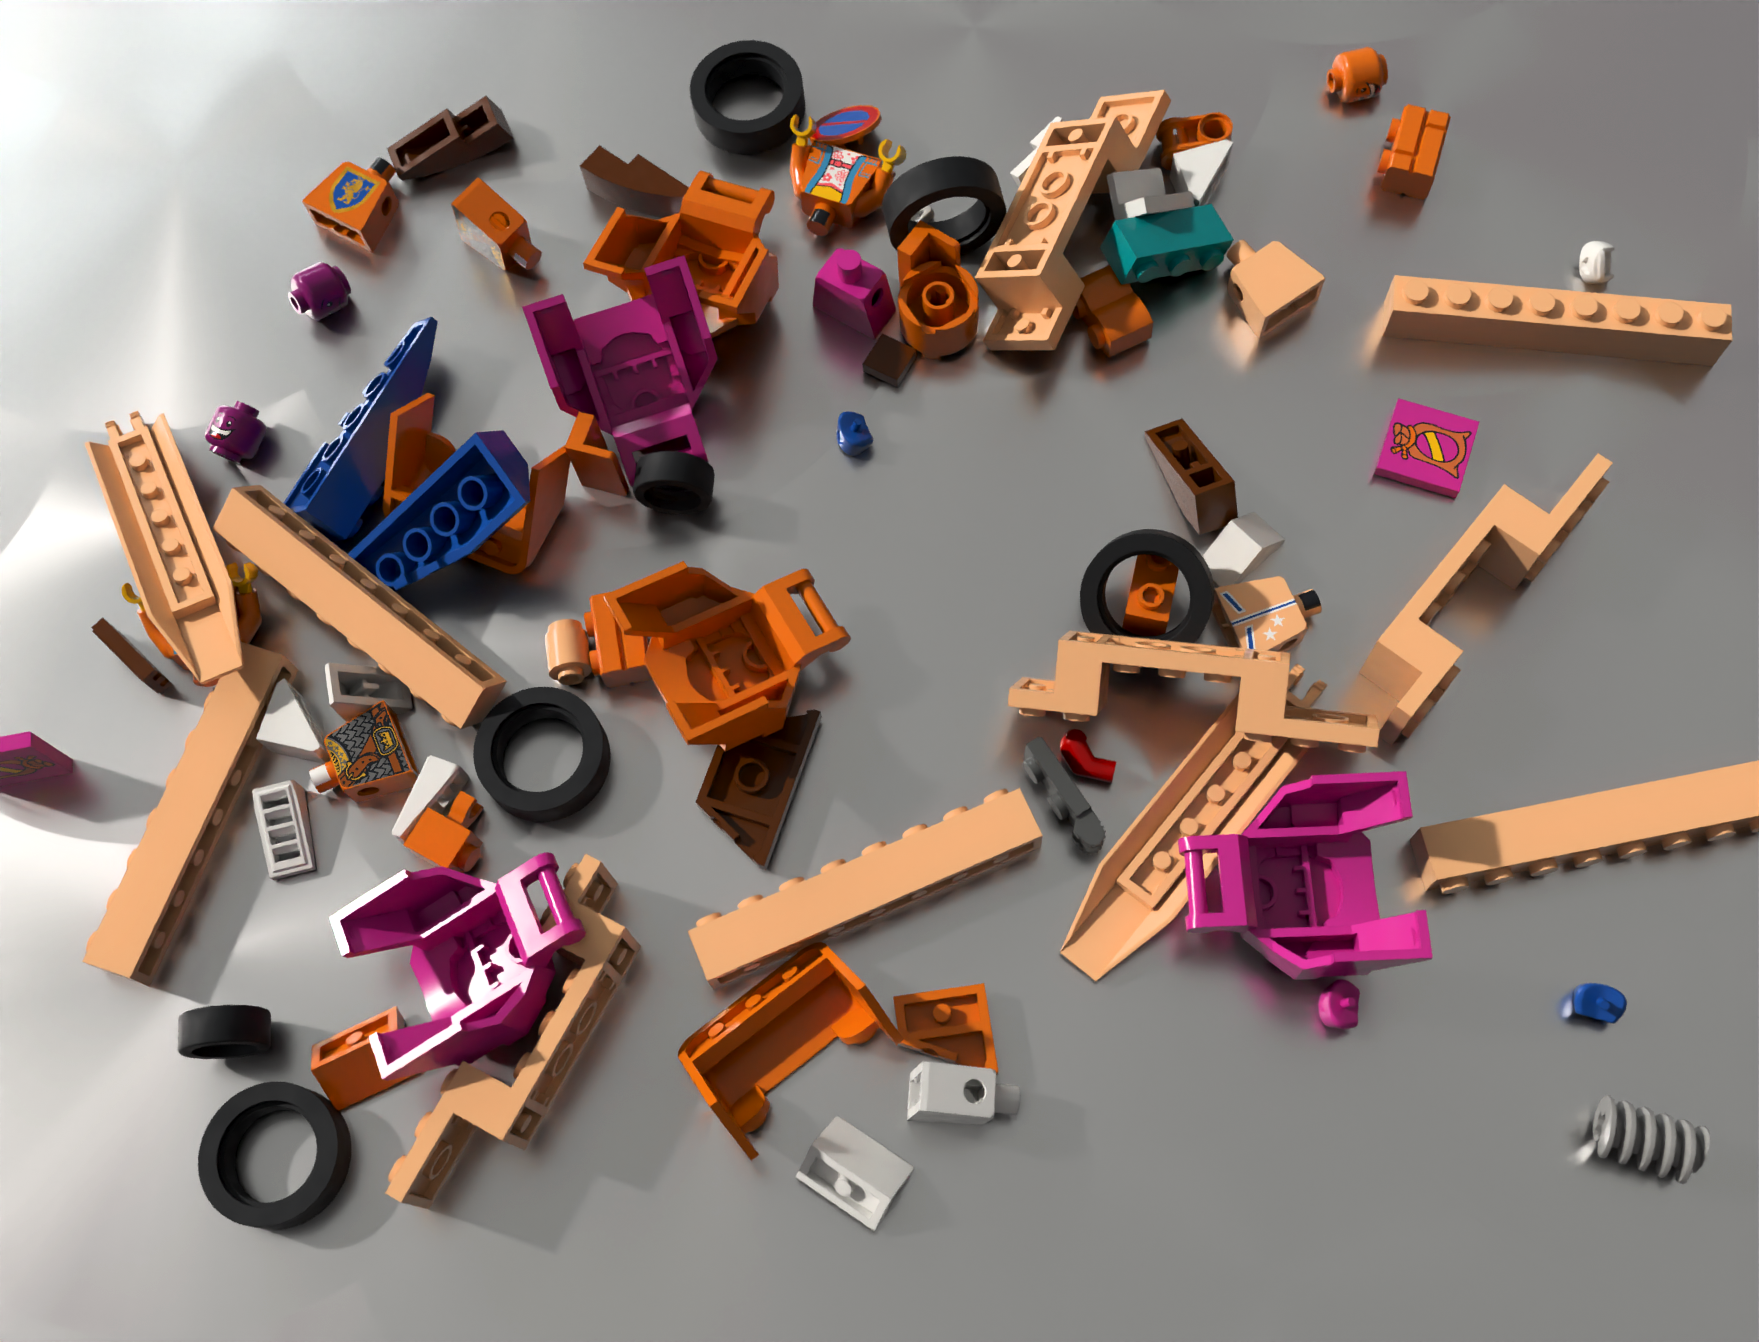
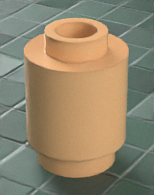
M562 619L551 623L545 636L549 676L563 685L581 683L592 672L587 632L582 628L581 622L574 619Z

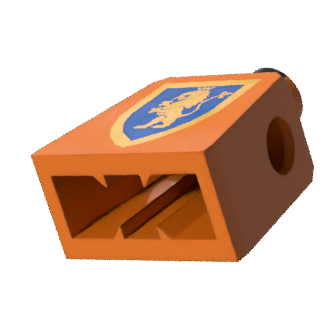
M377 157L367 170L351 162H343L310 192L302 202L316 225L373 253L398 209L399 201L389 183L396 171L388 161Z

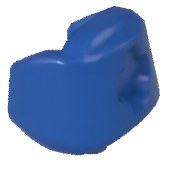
M850 411L840 414L836 431V439L840 448L846 454L852 456L867 450L873 443V437L869 432L864 416Z
M1583 983L1575 988L1573 994V1004L1576 1013L1613 1024L1623 1016L1627 1007V1000L1620 991L1603 984Z

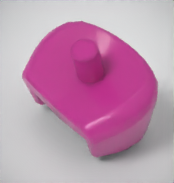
M1337 979L1322 991L1319 998V1015L1327 1027L1351 1029L1358 1025L1360 991L1353 983L1345 979Z

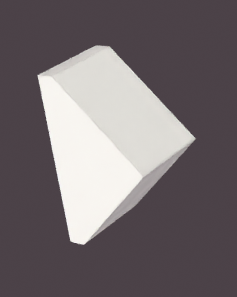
M1225 139L1174 153L1169 178L1175 192H1192L1195 207L1206 205L1228 167L1233 142Z
M1255 512L1231 520L1203 555L1212 574L1214 586L1218 588L1240 583L1284 543L1285 539Z
M327 663L325 665L330 706L346 722L383 700L396 714L409 712L413 708L410 688L395 676L385 673L380 667Z
M285 678L277 682L256 739L273 753L323 764L331 761L324 744V738L301 694Z

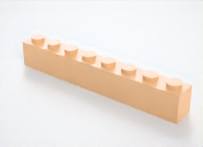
M1394 275L1384 301L1383 336L1713 366L1732 342V312L1730 304Z
M253 485L231 489L212 528L226 540V544L230 548L243 553L253 561L261 573L273 577L286 588V592L292 598L305 603L317 613V617L322 622L333 626L346 636L350 645L367 653L378 662L381 670L395 676L408 686L412 695L426 701L439 711L441 717L447 723L463 729L483 722L507 682L503 677L264 487Z
M241 642L244 668L220 677L214 691L208 694L204 702V712L196 728L189 733L186 739L185 751L177 767L170 772L167 778L166 790L157 808L152 810L147 819V829L138 847L131 852L127 860V870L119 887L112 892L107 901V911L98 930L90 936L87 942L86 954L82 962L150 987L263 747V744L256 737L277 682L284 678L292 685L297 675L298 669L284 655Z
M1759 760L1421 827L1411 837L1410 843L1425 891L1441 888L1442 894H1451L1469 888L1468 882L1485 879L1486 885H1496L1512 880L1514 878L1513 873L1528 870L1531 876H1541L1558 870V864L1574 862L1576 868L1586 867L1603 861L1602 856L1618 853L1620 859L1631 858L1646 853V847L1662 844L1664 850L1676 849L1692 843L1691 838L1706 835L1708 841L1721 840L1735 835V829L1749 826L1753 833L1759 832Z
M1018 788L1011 792H1008L1007 789L995 791L984 798V804L970 810L966 806L956 808L943 816L944 821L930 827H927L926 824H920L908 829L902 834L903 838L888 845L885 841L877 842L865 848L861 852L862 856L847 863L845 859L835 860L820 869L821 874L807 880L804 877L793 878L783 883L779 887L780 891L765 898L762 895H755L741 901L738 904L737 910L722 916L721 913H713L701 918L696 922L697 927L689 930L688 934L708 983L714 990L797 954L803 948L813 943L829 940L1040 848L1043 835L1021 789Z

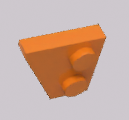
M984 983L893 996L898 1032L904 1039L900 1042V1046L957 1065L996 1070V1075H998Z

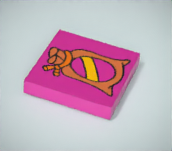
M1398 398L1374 474L1456 499L1461 488L1479 421Z
M30 731L0 737V787L73 773V759Z

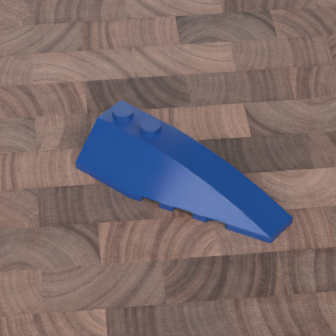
M432 316L415 322L384 362V366L389 369L388 372H381L369 382L362 392L367 400L359 404L351 413L347 412L338 423L344 429L342 433L330 445L326 442L322 444L284 501L286 506L332 542L352 538L362 526L363 519L360 517L366 507L373 505L383 493L384 487L381 484L385 479L390 413L422 395L431 362L438 321Z
M504 430L476 432L353 548L348 555L396 592L473 554L530 502L528 463Z

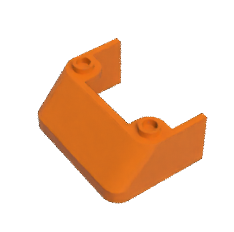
M426 393L390 413L383 497V513L385 518L456 452L453 444L448 439L431 432L435 399L433 394ZM565 445L531 468L529 482L530 502L467 558L508 574H518L533 563L564 505L570 467V458L566 452Z
M817 942L803 948L688 1037L678 1051V1058L709 1107L752 1161L759 1154L746 1136V1133L759 1128L767 1117L770 1103L764 1094L837 1037L844 1044H862L870 1040L875 1035L877 1029L880 1028L896 1046L904 1039L863 981L825 943Z

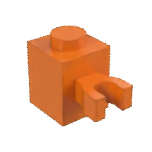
M460 791L447 817L427 807L403 845L416 857L434 867L443 866L461 873L468 872L478 861L480 847L483 843L468 827L477 819L484 807L478 804L474 797Z

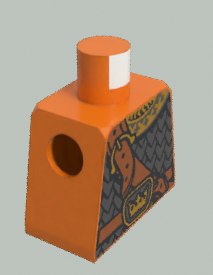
M479 177L451 203L462 241L502 270H509L516 262L526 270H530L539 262L542 252L531 243L527 221Z
M384 700L328 734L324 739V744L331 761L309 770L311 780L319 793L340 785L343 792L355 802H362L413 788L420 774L398 716Z

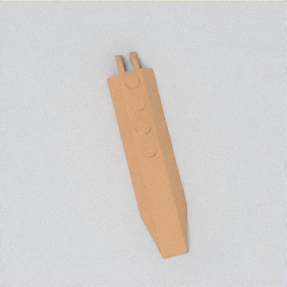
M135 411L129 414L134 431L123 435L120 426L112 420L105 423L110 440H108L109 446L89 441L85 443L147 616L199 683L204 685L244 668L233 583L164 413L158 416L153 427L149 430L140 413Z
M1296 664L1289 672L1286 706L1311 708L1328 685L1319 679L1309 688L1304 699L1300 700L1289 692L1304 675L1305 669ZM1239 693L1098 865L1060 951L1061 955L1095 982L1170 924L1188 902L1184 856L1179 854L1178 840L1187 836L1241 835L1310 748L1292 745L1291 738L1272 736V742H1255L1244 739L1245 733L1235 732ZM1217 853L1203 854L1205 879L1218 864Z

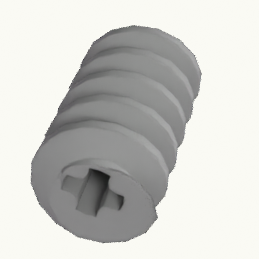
M1609 1095L1604 1096L1600 1100L1593 1120V1137L1598 1143V1156L1601 1158H1606L1612 1147L1617 1148V1161L1619 1164L1625 1165L1633 1153L1636 1154V1167L1640 1171H1645L1651 1161L1655 1160L1657 1176L1666 1177L1673 1166L1675 1167L1676 1181L1680 1184H1685L1691 1173H1696L1706 1160L1711 1137L1709 1129L1705 1126H1698L1694 1129L1693 1124L1684 1119L1677 1120L1674 1123L1670 1115L1661 1113L1654 1116L1653 1111L1646 1107H1640L1635 1111L1634 1106L1630 1102L1624 1100L1615 1104L1614 1099Z

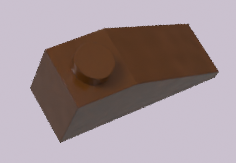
M1182 418L1145 431V438L1182 513L1199 535L1216 531L1221 527L1227 526L1231 520L1238 518L1235 481Z

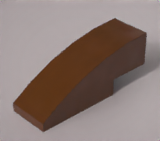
M484 96L456 116L448 108L388 147L387 150L397 176L401 180H408L446 171L471 162L494 151L514 138L503 111L487 96Z
M600 145L580 165L586 187L589 191L616 205L650 216L664 218L679 213L682 199L689 188L639 154L627 164Z

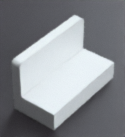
M1160 168L1114 172L1107 175L1115 220L1195 207L1192 192L1166 194Z
M836 1116L812 1143L796 1178L875 1231L883 1220L895 1195L911 1175L913 1166L841 1117Z

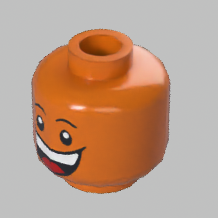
M1371 47L1338 54L1333 62L1332 69H1329L1327 72V84L1330 92H1336L1339 99L1344 103L1377 96L1382 89V85H1386L1388 80L1386 59L1382 54L1378 55Z

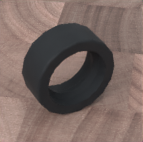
M678 451L649 453L641 457L636 465L633 493L637 501L655 511L669 514L698 513L707 509L712 502L714 470L705 460L692 454Z
M219 1005L196 1008L179 1016L178 1052L182 1056L197 1059L240 1058L263 1053L271 1047V1013L268 1009L250 1005Z

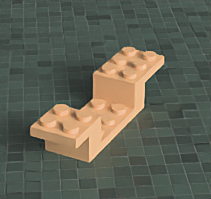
M1165 90L1100 97L1090 119L1050 124L975 276L977 282L998 308L983 339V342L990 350L1056 349L1085 287L1080 277L1063 255V252L1090 195L1110 193L1107 175L1114 172L1140 169L1171 102Z
M1598 453L1550 514L1504 484L1377 640L1359 672L1399 701L1379 732L1381 739L1392 746L1400 734L1409 738L1461 671L1454 664L1464 651L1429 627L1431 620L1437 612L1440 613L1456 593L1455 590L1459 585L1469 578L1477 566L1513 590L1518 587L1524 578L1532 582L1609 484V481L1603 478L1613 462Z
M1069 631L1058 640L1055 680L1022 677L1009 688L1008 706L1019 707V714L1042 717L1046 716V711L1063 712V719L1087 722L1090 721V715L1098 716L1107 703L1110 663L1113 664V670L1117 672L1140 673V668L1150 667L1158 668L1159 676L1170 678H1185L1186 672L1204 673V680L1217 683H1231L1232 677L1236 676L1241 677L1235 732L1245 733L1244 739L1255 742H1272V736L1291 738L1292 745L1310 748L1319 747V741L1338 743L1339 750L1353 753H1365L1367 746L1378 748L1380 728L1376 715L1286 706L1290 669V653Z
M585 854L579 864L575 863L571 866L564 878V893L574 917L581 920L586 935L579 942L563 946L556 950V952L580 965L581 968L580 970L575 968L566 979L562 990L565 996L556 1011L551 1010L544 1017L538 1030V1035L541 1037L532 1053H525L519 1060L513 1077L516 1079L512 1087H509L462 1061L459 1068H454L445 1078L440 1089L442 1097L433 1112H427L417 1125L414 1134L417 1139L407 1156H401L392 1167L388 1177V1181L391 1183L385 1194L401 1203L430 1209L477 1127L504 1142L526 1150L641 948V945L626 927L601 915L618 885L601 861ZM549 906L545 909L540 919L544 933L557 925Z

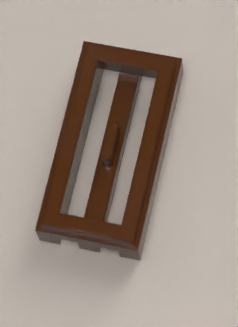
M103 617L91 627L93 629L92 632L142 682L157 694H163L173 685L120 631Z

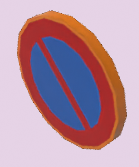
M857 105L831 112L815 122L816 132L810 137V141L813 143V140H817L846 149L844 144L855 140L859 144H863V136L871 133L879 126L882 120L880 111L871 105Z

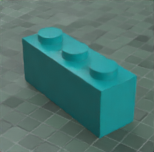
M1208 204L1115 220L1100 249L1119 282L1123 285L1138 281L1145 283L1154 278L1170 275L1176 277L1186 272L1201 269L1205 271L1214 269L1222 263L1224 255L1234 239L1213 205Z

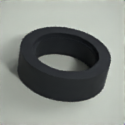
M743 40L723 45L709 53L698 64L691 78L690 98L697 126L702 135L711 144L724 151L735 154H758L772 150L785 143L794 135L790 128V121L795 114L799 116L798 128L803 121L805 96L800 69L795 60L786 51L773 44L756 40ZM745 75L768 77L778 83L784 91L782 100L772 112L753 120L730 119L719 113L712 104L716 92L723 84Z
M952 156L922 163L898 177L886 191L882 202L888 234L894 249L897 251L899 245L918 223L910 220L918 211L936 201L952 197H971L978 200L968 210L958 216L927 224L957 240L960 243V256L988 242L996 235L1007 212L998 177L994 169L987 163L975 158Z
M1157 529L1131 531L1109 542L1090 562L1083 576L1080 588V608L1090 633L1195 643L1207 625L1214 603L1212 574L1200 552L1180 536ZM1148 554L1167 559L1182 572L1188 583L1190 605L1187 615L1177 627L1165 634L1158 636L1133 634L1122 628L1108 610L1105 597L1108 577L1115 566L1132 556Z
M534 687L521 690L506 697L487 714L475 738L473 758L475 770L481 784L504 810L524 820L550 822L564 819L577 813L595 798L607 778L611 753L605 730L595 713L582 699L563 689ZM541 718H557L567 721L580 731L583 742L582 757L573 775L558 787L542 792L525 791L508 782L503 768V756L506 745L513 734L525 724Z
M265 1082L248 1087L231 1097L221 1106L204 1132L198 1154V1173L203 1191L209 1202L220 1214L241 1225L279 1230L303 1224L328 1207L345 1182L351 1161L349 1129L341 1112L334 1108L330 1100L315 1091L287 1082ZM277 1110H295L310 1123L316 1137L317 1154L313 1169L304 1184L290 1196L275 1202L261 1203L250 1197L238 1181L235 1171V1156L238 1144L246 1130L260 1117Z

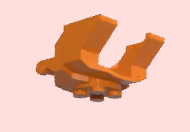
M699 171L684 195L680 212L656 220L629 215L625 213L624 208L617 207L583 262L584 269L606 275L609 282L627 292L630 300L633 301L652 294L645 267L685 255L711 338L737 325L756 324L767 302H772L779 288L777 256L770 253L768 249H765L758 237L765 214L770 213L773 207L775 193L773 190L760 188L758 191L713 178L712 173Z
M682 561L604 595V601L624 635L651 637L644 658V664L666 703V709L687 745H720L725 752L757 736L762 735L764 738L783 729L799 680L800 671L821 654L828 651H838L851 640L845 627L838 626L813 586L815 579L808 569L798 570L766 584L754 594L730 587L703 568L687 567L686 563ZM790 594H799L822 634L815 636Z

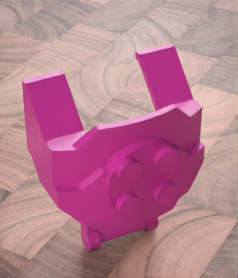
M685 255L644 268L652 291L651 295L579 317L575 320L572 318L563 294L522 307L550 389H552L559 409L576 418L579 412L595 415L600 430L614 437L631 487L634 486L637 465L632 452L687 435L690 447L677 451L692 454L709 462L692 409L718 358Z
M1406 771L1311 775L1307 780L1282 786L1241 835H1200L1180 838L1178 840L1179 854L1184 856L1190 914L1185 917L1186 931L1188 933H1207L1224 930L1241 933V938L1294 980L1318 979L1319 977L1368 975L1371 971L1431 960L1433 956L1426 910H1416L1412 913L1380 919L1373 873L1371 841L1362 833L1366 830L1409 820L1413 817ZM1217 853L1223 912L1208 913L1203 854Z
M547 852L536 855L498 879L497 883L482 880L443 866L415 872L404 869L330 917L343 957L351 958L413 945L410 965L421 987L432 1021L386 1033L376 1032L369 1036L382 1079L389 1081L450 1065L460 1066L462 1061L471 1064L500 1045L505 1044L509 1046L529 1033L547 1001L546 993L556 974L552 960L554 952L563 946L579 942L586 935L581 920L574 917L557 876L559 866L553 853ZM536 880H539L557 924L545 933L527 891L528 886Z

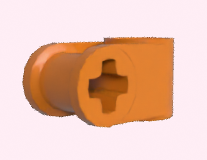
M1212 112L1184 118L1173 117L1162 121L1156 132V138L1161 142L1163 150L1160 156L1161 166L1171 171L1174 153L1225 139L1231 141L1233 129L1231 119L1225 114ZM1173 129L1177 130L1176 135H1174Z

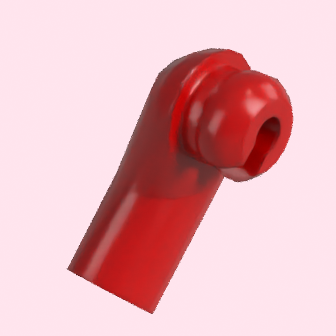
M1079 729L1068 730L1060 741V751L1071 772L1078 776L1112 783L1116 761L1094 757L1086 742L1087 736Z

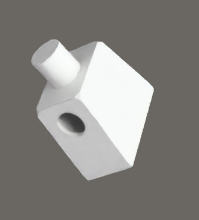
M922 1061L910 1072L907 1120L983 1125L994 1118V1113H1018L1020 1104L1019 1086L996 1084V1070ZM964 1088L973 1094L974 1103L969 1102L965 1098Z

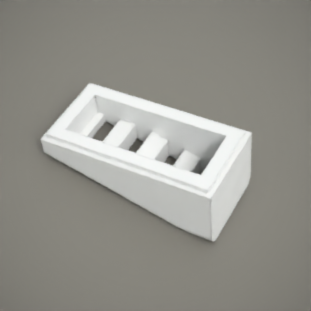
M432 755L427 757L392 830V835L404 844L427 807L442 814L470 778L462 767Z
M294 780L253 789L254 809L270 879L277 880L316 870L305 789ZM289 802L288 804H284V805H280V806L273 807V806H275V805H279V804H283V803ZM292 816L293 821L275 825L276 819ZM296 833L297 839L281 843L277 841L279 837ZM300 850L301 856L280 861V854Z

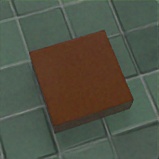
M881 334L862 364L863 371L898 388L917 358V349L885 334Z

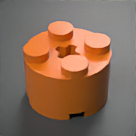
M941 261L923 263L907 273L902 281V287L898 296L900 329L907 343L928 359H937L944 355L953 354L966 347L976 337L979 323L978 286L973 276L961 266L954 264V268L941 264Z

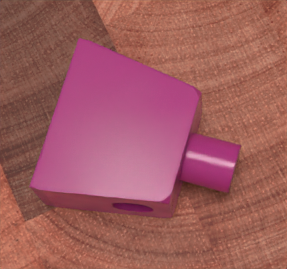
M836 249L815 278L813 307L873 340L877 338L896 312L886 274L881 269L861 259L860 254L855 250Z

